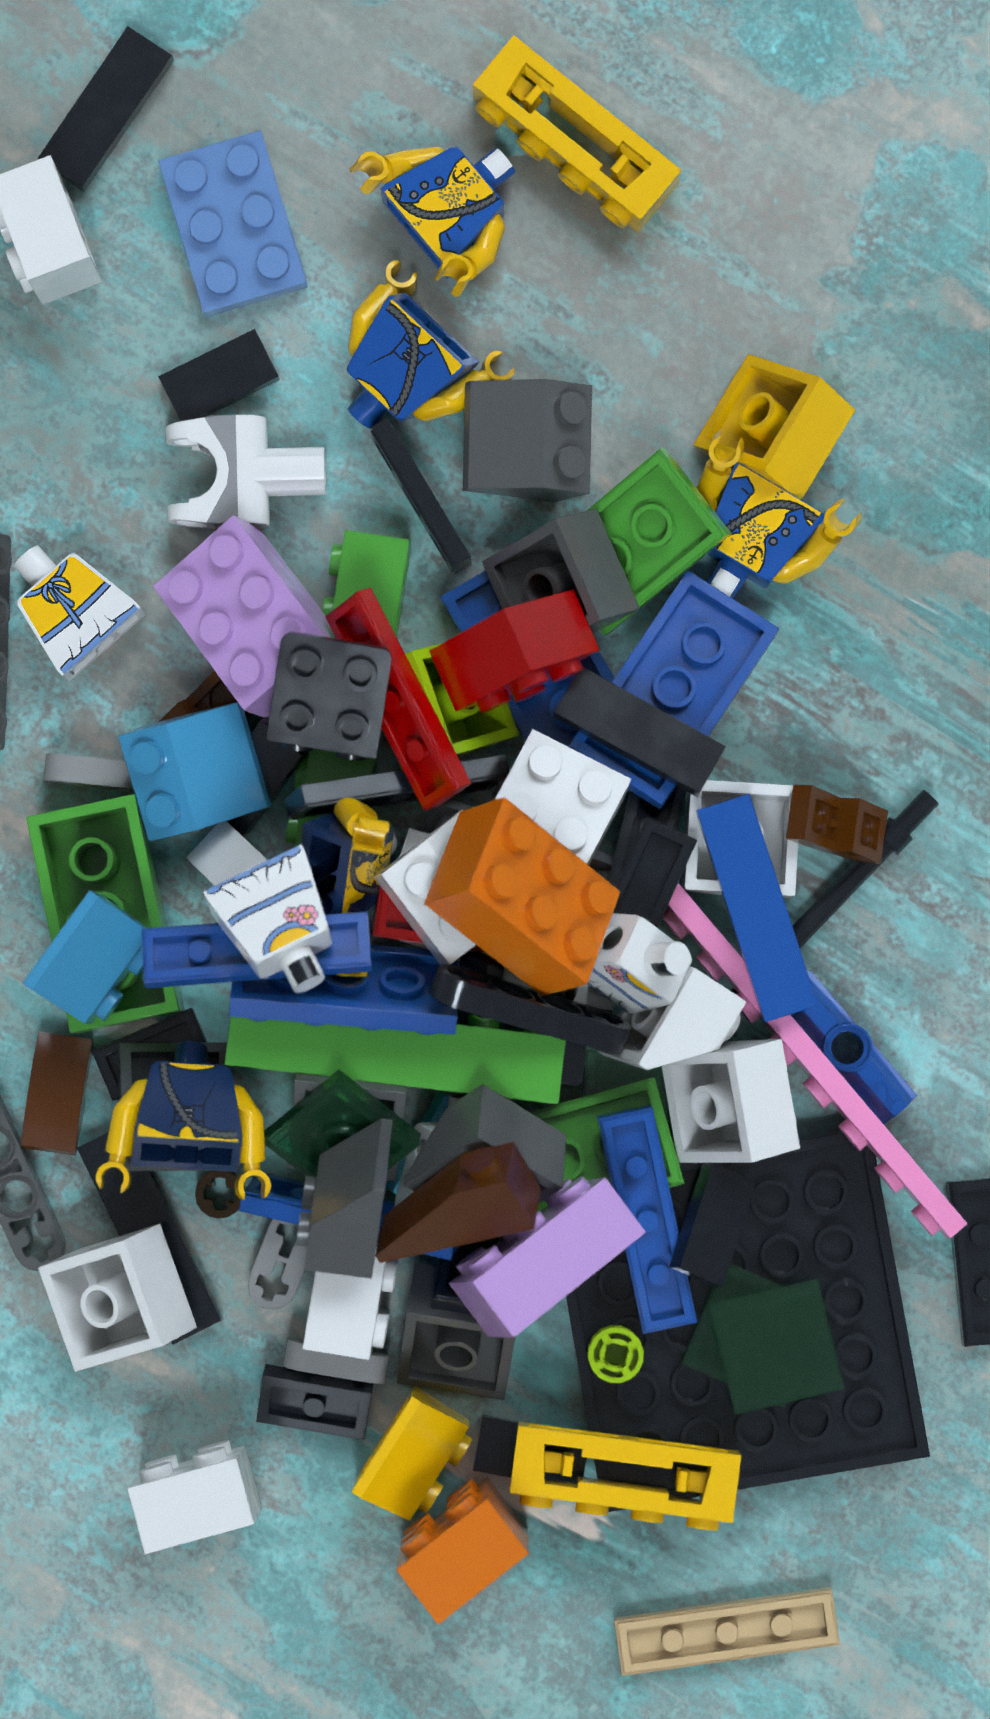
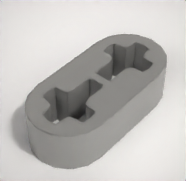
M56 753L46 754L43 777L45 782L134 792L125 760Z
M275 1219L269 1224L248 1281L249 1294L254 1302L262 1308L271 1310L283 1308L294 1298L305 1273L304 1266L307 1247L296 1246L295 1243L290 1256L281 1254L285 1235L278 1232V1228L281 1223L285 1225L290 1223ZM278 1260L286 1263L281 1281L289 1285L287 1293L278 1292L273 1299H269L264 1296L265 1286L258 1283L260 1275L269 1276L273 1272Z
M287 1338L283 1367L367 1383H386L390 1359L388 1354L373 1351L370 1359L365 1360L303 1349L304 1339Z

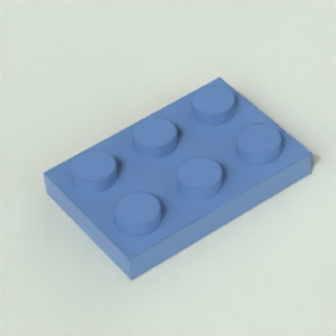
M261 130L158 160L205 318L308 288Z

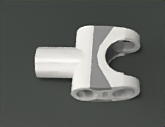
M215 415L176 422L165 428L166 444L192 447L194 451L204 452L213 458L217 467L215 481L207 492L200 497L189 499V503H177L167 506V522L171 524L216 531L230 517L235 515L260 529H265L270 526L269 496L327 494L325 447L268 448V421L266 417L257 415Z

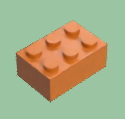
M502 797L460 811L424 904L537 993L544 996L588 984L621 891L508 799Z
M488 1477L478 1485L472 1478L467 1480L446 1498L448 1501L445 1505L446 1510L434 1519L427 1512L402 1532L404 1537L401 1539L402 1544L399 1548L400 1552L396 1570L438 1625L529 1554L528 1529Z

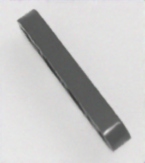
M0 1095V1132L5 1134L10 1144L8 1155L0 1161V1224L20 1264L29 1270L39 1271L38 1267L65 1254L66 1240L26 1150L21 1147L19 1134ZM13 1180L25 1182L32 1191V1202L22 1212L10 1210L3 1202V1190ZM39 1210H41L45 1220L34 1222L36 1230L41 1237L50 1235L54 1241V1245L47 1250L49 1259L43 1261L39 1254L32 1256L28 1254L26 1246L33 1242L28 1226L23 1227L17 1232L13 1224L14 1221L30 1218Z

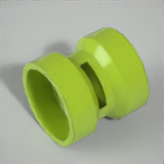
M608 1325L600 1328L591 1337L588 1344L587 1357L592 1370L600 1379L609 1383H622L632 1379L639 1372L643 1364L644 1350L639 1338L630 1329L622 1325Z

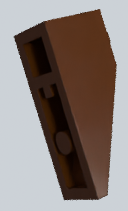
M514 1141L492 1147H481L474 1151L462 1153L386 1213L383 1217L375 1254L379 1263L533 1230L535 1228L541 1188Z

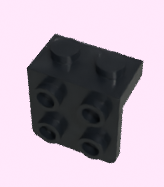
M293 631L286 633L280 642L266 740L280 742L282 747L295 751H312L313 748L335 752L336 756L347 760L364 761L367 758L376 759L384 738L382 722L392 664L390 650L382 646Z

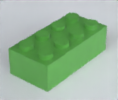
M135 794L26 817L51 942L89 890L105 896L148 928L168 927L151 844L148 841ZM130 971L117 989L124 996L105 1021L97 1017L92 1024H84L67 1012L66 1015L70 1033L79 1034L185 1011L180 986L146 988L143 971L138 976Z

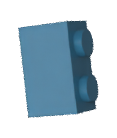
M238 702L147 724L118 736L148 841L199 830L272 806L251 738L245 711Z
M89 890L25 978L23 984L84 1024H92L97 1017L105 1021L124 996L117 989L128 973L131 971L138 976L143 971L142 929L148 927L105 896Z

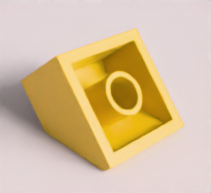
M748 354L693 445L709 456L708 451L713 436L717 431L723 430L718 446L722 451L731 453L736 451L740 438H742L745 444L738 462L802 500L854 414L855 409L821 377Z
M414 1386L356 1477L351 1492L361 1499L409 1521L417 1509L426 1514L444 1486L437 1482L436 1479L445 1464L448 1462L456 1467L473 1438L465 1434L470 1426V1420L419 1387Z

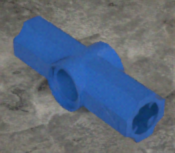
M809 970L807 972L818 1006L790 1015L884 1125L906 1108L918 1095L872 1043L867 1031L854 1022L813 972ZM842 1032L851 1033L859 1043L857 1057L848 1064L840 1063L836 1060L831 1049L833 1039Z

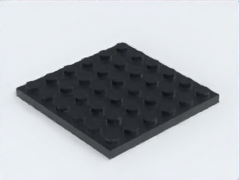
M844 1133L801 1140L799 1141L800 1149L752 1163H715L756 1182V1186L724 1286H711L688 1276L697 1323L646 1334L642 1333L625 1249L566 1296L589 1431L737 1450L741 1454L737 1490L930 1457L880 1176L874 1169L877 1166L875 1154L868 1146L859 1151ZM679 1163L685 1184L669 1188L679 1235L703 1163ZM608 1325H622L630 1329L639 1338L644 1350L643 1364L639 1372L632 1379L622 1383H609L600 1379L592 1370L587 1357L588 1344L591 1337L600 1328ZM594 1459L597 1479L667 1488L670 1496L685 1498L699 1497L700 1493L676 1491L677 1467L702 1472L707 1470V1466L674 1461L672 1469ZM609 1507V1511H608V1512L619 1511V1510H625V1509H623V1508H616V1507Z

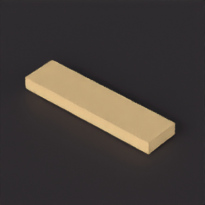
M831 1587L614 1618L622 1676L840 1645Z

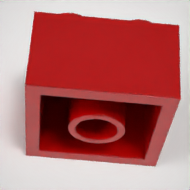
M569 590L504 608L429 652L455 712L478 705L480 712L485 713L510 702V695H513L517 703L540 694L546 690L543 683L549 681V677H551L554 683L579 673L584 669L580 661L600 649L574 590Z

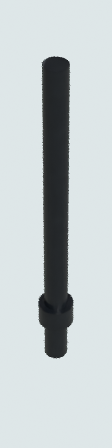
M922 790L895 819L891 817L887 819L881 864L892 853L898 855L913 840L910 834L939 805L925 790ZM855 860L792 925L800 949L881 864H871ZM734 988L730 990L734 994H737Z

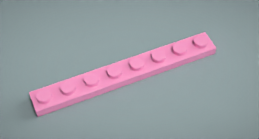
M678 883L663 915V921L680 940L689 935L702 950L695 958L716 982L724 976L736 990V995L746 1001L741 1010L744 1017L751 1024L758 1019L763 1022L743 958ZM791 1015L764 1023L773 1034L769 1039H782L787 1066L796 1061L809 1076L802 1084L823 1109L831 1103L845 1119L838 1127L859 1151L868 1146L881 1161L874 1169L895 1194L903 1188L914 1200L917 1206L911 1210V1213L931 1236L940 1231L945 1238H951L968 1224Z

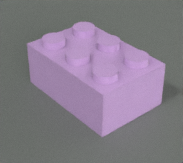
M235 515L230 517L153 586L243 710L264 718L270 717L279 648L283 636L293 631L335 638L324 613L260 528Z
M582 1176L573 1182L570 1178L563 1181V1188L544 1200L547 1206L541 1211H537L535 1228L533 1230L503 1236L504 1240L487 1250L482 1246L456 1265L461 1274L450 1281L449 1285L488 1337L514 1338L646 1233L606 1178L586 1180Z

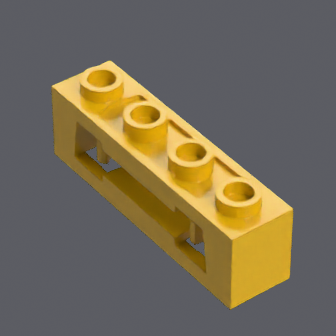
M515 35L511 37L473 83V100L477 102L474 108L483 119L496 128H499L503 123L519 136L516 142L525 153L537 161H541L545 157L560 169L558 177L566 186L579 195H583L585 191L602 203L599 209L603 215L622 229L628 224L639 233L679 184L682 171L679 167ZM542 92L551 99L549 103L551 109L613 159L617 160L610 168L612 171L610 177L602 172L603 164L536 111L543 101L541 99ZM514 98L516 101L522 104L523 108L512 99Z
M519 1421L510 1493L519 1494V1503L532 1507L553 1508V1500L557 1499L576 1502L575 1511L585 1514L607 1516L609 1507L631 1509L630 1518L638 1521L663 1523L664 1514L687 1517V1527L718 1531L720 1522L733 1523L741 1454L737 1450ZM544 1444L581 1449V1457L668 1469H672L674 1461L707 1466V1470L702 1472L677 1467L676 1491L700 1493L699 1499L670 1496L667 1488L579 1476L577 1483L545 1479V1472L572 1477L574 1453L544 1450Z

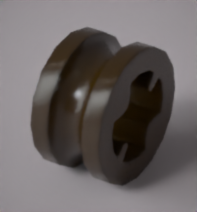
M210 1171L202 1176L197 1183L195 1197L196 1203L203 1213L209 1217L220 1219L229 1217L239 1211L241 1199L237 1195L234 1202L231 1200L226 1201L228 1208L218 1209L216 1208L215 1199L206 1198L205 1193L207 1185L210 1187L216 1185L213 1181L215 1178H224L226 1187L234 1189V1182L238 1176L235 1172Z

